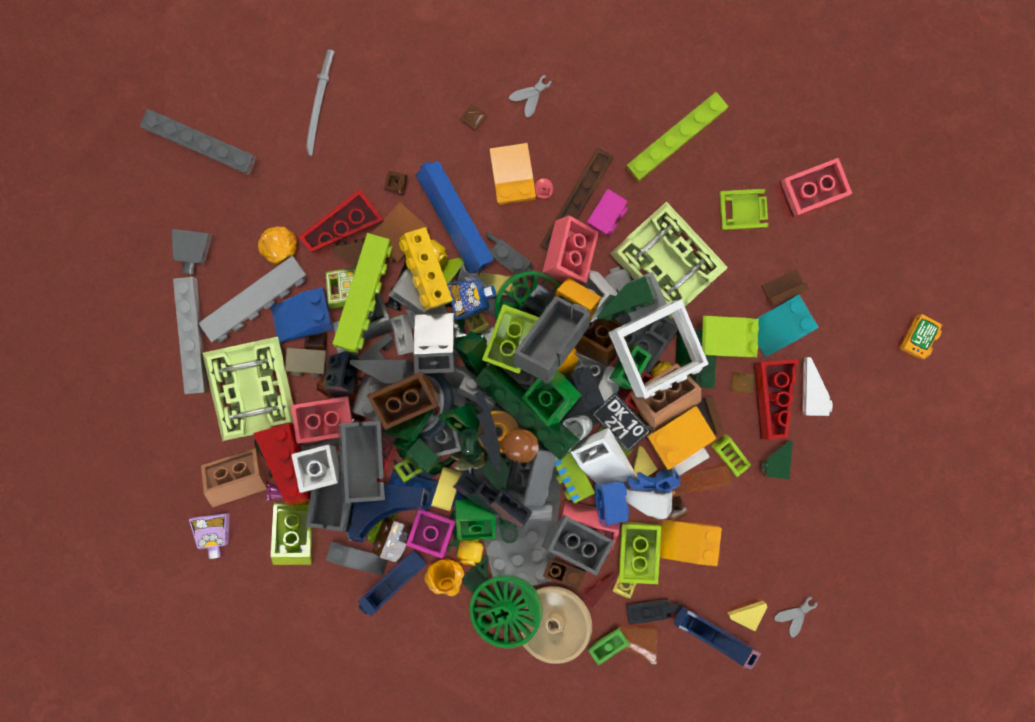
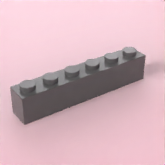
M150 109L146 110L140 127L146 131L249 176L257 160L254 155Z

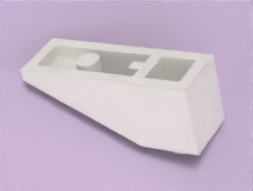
M806 357L803 362V415L829 416V412H832L833 408L832 400H830V396L812 358Z
M624 483L627 489V495L625 496L627 503L647 516H653L655 519H667L672 510V490L666 493L649 490L637 491L632 489L628 483Z

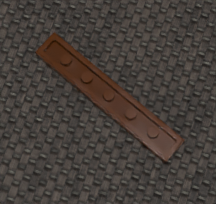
M597 147L555 221L569 215L575 219L579 218L614 156ZM555 221L540 244V247L547 251Z

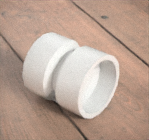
M582 413L570 417L563 422V425L580 441L591 433L593 427L591 419Z

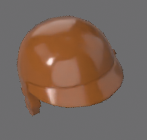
M512 430L502 440L504 454L509 459L518 461V463L529 462L538 453L539 445L537 438L528 430Z

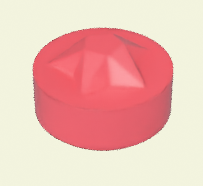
M540 179L534 185L535 194L541 199H547L553 194V184L548 179Z

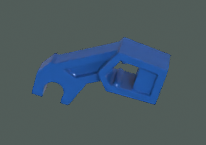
M674 468L656 473L655 478L648 477L641 472L637 473L638 480H634L631 476L627 477V483L632 489L637 491L649 490L666 493L681 485L680 475Z

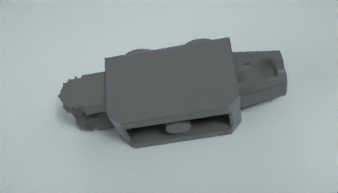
M487 231L485 234L487 238L496 243L493 249L486 244L495 261L512 274L533 271L534 266L531 264V261L502 239L499 240ZM533 275L526 276L530 280H533Z

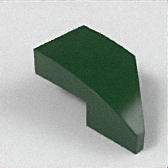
M487 555L481 559V562L476 563L475 566L468 570L462 578V584L471 594L488 578L489 557Z

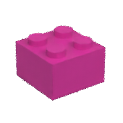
M607 189L586 225L598 231V234L604 238L607 234L611 236L618 225L615 223L616 219L619 218L621 220L628 209L625 206L628 201Z
M418 510L406 546L444 558L456 525V520L429 510Z

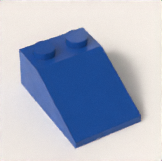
M323 287L304 291L271 306L279 343L334 330L327 293Z

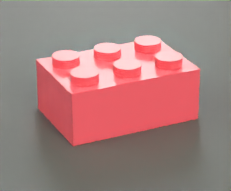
M839 158L792 175L781 181L794 217L852 194Z
M570 215L556 220L543 273L562 283L570 278L580 285L586 284L599 232Z

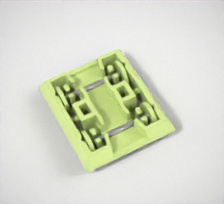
M667 202L610 253L634 280L643 276L639 272L641 268L646 274L653 272L666 302L682 300L684 307L728 268ZM673 231L677 234L682 232L688 240L685 241L681 236L678 237ZM691 243L698 249L696 254L700 258V260L692 252L693 249L690 246ZM672 313L667 315L670 319L673 318Z
M278 337L202 353L222 441L254 435L253 433L287 423L294 425L291 405L294 404ZM273 371H276L278 381H275ZM224 377L226 385L223 386L224 392L222 393L220 383L223 382ZM277 385H279L281 395H278ZM223 397L226 398L227 404H228V403L231 404L232 411L230 410L229 406H228V407H225V402H224V398H223Z

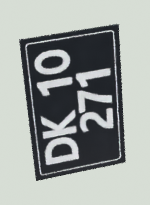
M613 393L605 403L601 404L592 413L594 418L605 429L609 428L616 441L627 452L652 432L616 393Z

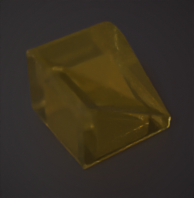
M733 372L731 391L752 393L754 374Z

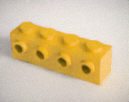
M426 227L403 234L399 238V245L407 258L406 265L412 272L413 284L415 288H418L421 305L427 311L451 302L452 297Z

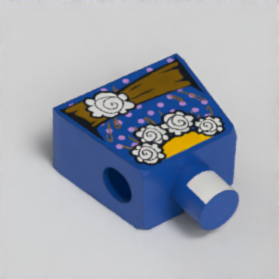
M479 280L447 284L452 297L451 302L455 319L466 320L488 309V298L496 296V290L493 285L485 287L484 282Z

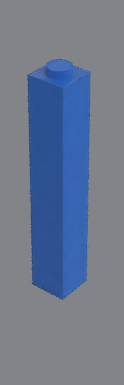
M439 161L424 163L420 166L421 169L416 174V177L470 274L485 269L494 259Z

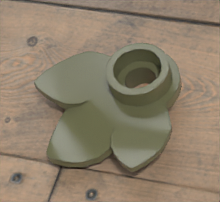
M474 447L469 451L456 452L451 455V458L458 461L455 469L464 471L471 467L478 469L484 466L487 453L482 447Z

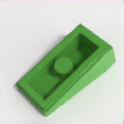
M618 628L590 645L587 650L599 666L629 646L630 643Z

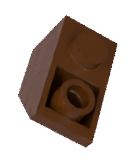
M366 238L354 240L355 243L347 244V241L335 243L336 246L331 247V249L348 263L357 267Z
M549 558L543 577L580 590L586 570L564 561Z

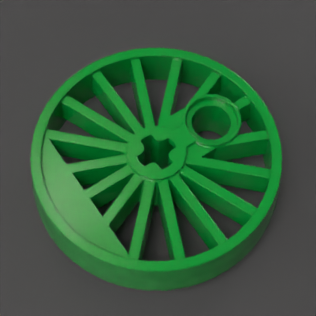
M523 271L512 275L505 280L497 291L494 301L496 320L500 314L499 304L518 307L515 308L517 310L537 286L538 276L545 278L543 284L546 286L551 282L554 285L552 288L554 292L561 285L554 278L538 271ZM528 275H533L531 290L528 287L526 278ZM522 277L523 283L515 282L516 279ZM512 283V286H511L510 292H509V291L506 290V288ZM523 287L524 294L517 297L516 290ZM505 293L517 303L501 301L502 294Z
M503 574L488 579L476 589L470 601L469 611L474 629L486 642L496 647L516 648L526 644L534 637L542 621L543 607L537 591L530 583L518 576ZM498 581H503L504 595ZM509 582L515 583V586L509 598ZM492 583L496 594L487 586L488 584ZM519 587L522 594L513 602ZM481 590H483L491 599L483 595H480ZM524 598L525 602L517 604ZM477 600L488 606H477ZM485 615L491 616L492 621H489ZM524 623L534 627L533 631L531 632ZM504 624V639H500L498 636ZM498 626L495 634L492 635L489 630ZM510 628L513 632L515 640H510ZM518 628L526 635V637L521 638Z

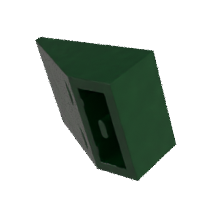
M645 276L627 283L600 312L597 318L609 321L617 318V313L622 312L624 315L636 311V306L640 305L643 308L655 304L654 300L658 299L651 277Z

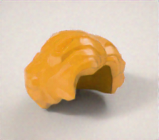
M271 227L261 235L258 241V250L273 266H279L288 257L294 255L297 249V238L293 232L285 227Z
M448 558L436 560L429 565L425 573V583L434 594L454 596L459 592L464 571L460 564Z

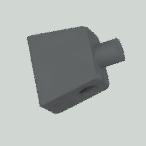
M172 229L173 259L177 262H183V274L193 275L194 264L204 265L212 240L211 234Z

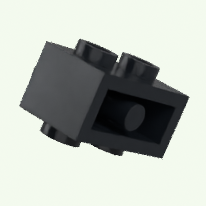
M347 351L329 356L323 390L335 398L353 394L358 368L351 365L350 360L359 359Z

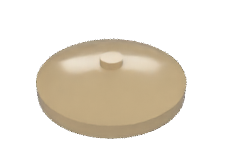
M555 586L537 589L536 591L543 607L542 621L534 637L523 646L535 658L547 663L560 664L571 661L582 653L590 641L592 620L589 610L576 594L567 589ZM524 623L525 626L532 632L534 627ZM518 628L521 638L526 637V635Z

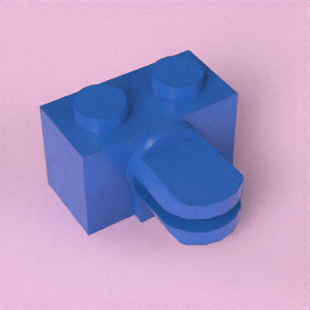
M614 480L595 484V502L599 522L609 525L628 521L629 507L626 504L625 496L627 495V489L624 482Z

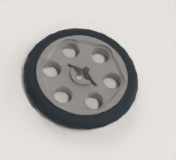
M423 373L432 382L434 388L438 387L439 414L452 410L453 394L448 380L441 373ZM433 408L434 412L428 419L427 426L418 435L422 441L435 437L446 426L438 418L439 414L435 415V408Z

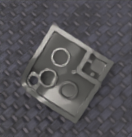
M622 312L615 318L616 321L624 325L631 322L629 314L623 315ZM665 316L628 334L625 342L627 346L637 345L652 355L644 368V371L650 373L679 329L676 322Z

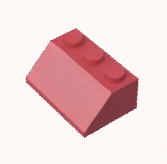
M565 501L561 518L566 515L613 540L614 543L608 553L612 554L620 530V522L609 525L600 523L596 507Z

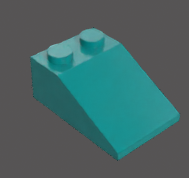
M799 294L756 318L759 319L758 346L765 357L819 328Z

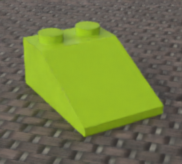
M503 304L482 360L519 374L521 369L514 366V352L538 321L539 317Z
M703 316L702 350L704 354L757 358L759 319Z
M309 502L297 505L274 503L271 560L273 565H312V527L306 526Z
M621 522L619 582L658 584L661 525L659 523Z

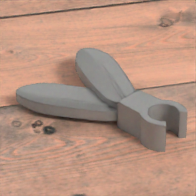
M546 75L540 78L535 87L515 91L509 97L511 101L515 102L528 99L524 110L526 117H530L534 113L539 99V92L551 85V81L547 85L542 83Z
M811 596L805 599L800 608L781 611L774 617L778 622L792 620L789 633L793 638L801 630L805 613L816 608L818 604L814 602L813 605H808V601L812 599Z

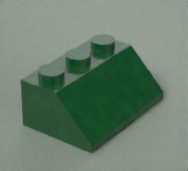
M678 330L676 333L675 364L682 368L691 363L692 360ZM695 330L702 347L703 330ZM705 355L708 365L702 367L699 373H690L688 375L700 388L715 389L716 356Z

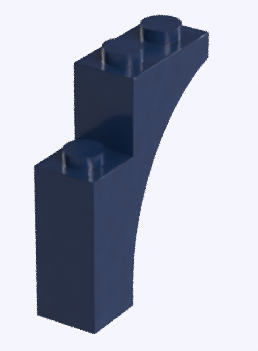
M384 484L385 500H379L377 503L355 502L351 511L352 522L348 528L349 539L363 543L368 533L376 524L397 512L406 510L427 511L430 492L424 488Z
M414 549L359 599V609L365 615L369 614L371 617L401 587L422 570L428 562L417 549Z
M684 607L676 615L673 623L675 626L717 649L741 666L750 670L753 669L761 655L759 651L727 630L716 626L703 616Z

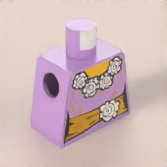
M229 513L189 519L197 548H208L209 559L219 558V546L228 544Z

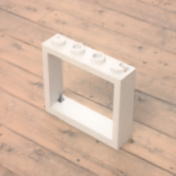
M682 300L671 301L608 332L636 397H644L646 399L654 396L655 391L659 389L661 391L671 387V383L675 381L677 383L687 379L686 375L699 373L702 367L708 365ZM672 313L692 362L644 386L624 336Z

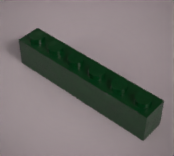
M492 363L489 364L475 379L474 382L526 430L532 432L537 440L560 461L579 443L580 439L561 422L547 426L522 399L527 391L500 366Z

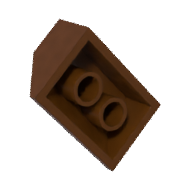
M597 318L590 322L589 328L576 344L575 349L608 367L618 355L608 332L624 324L614 319L604 321V319Z
M422 372L413 374L367 395L384 429H388L438 407L440 400L432 382Z

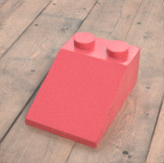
M348 396L291 405L297 444L337 438L338 424L352 423Z

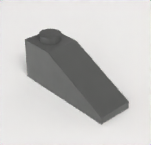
M335 539L331 542L326 558L327 561L382 576L388 561L378 557L372 551Z

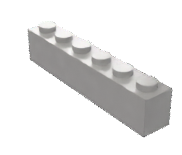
M291 256L198 324L211 342L221 343L228 338L227 334L232 330L236 332L244 326L243 322L248 319L250 321L255 319L259 315L258 312L263 308L266 310L275 304L274 300L278 297L282 299L290 293L289 289L294 286L299 287L305 283V278L308 275L296 258Z
M197 278L173 279L184 394L208 392L207 372L202 354L204 353L203 332L198 324L201 322Z

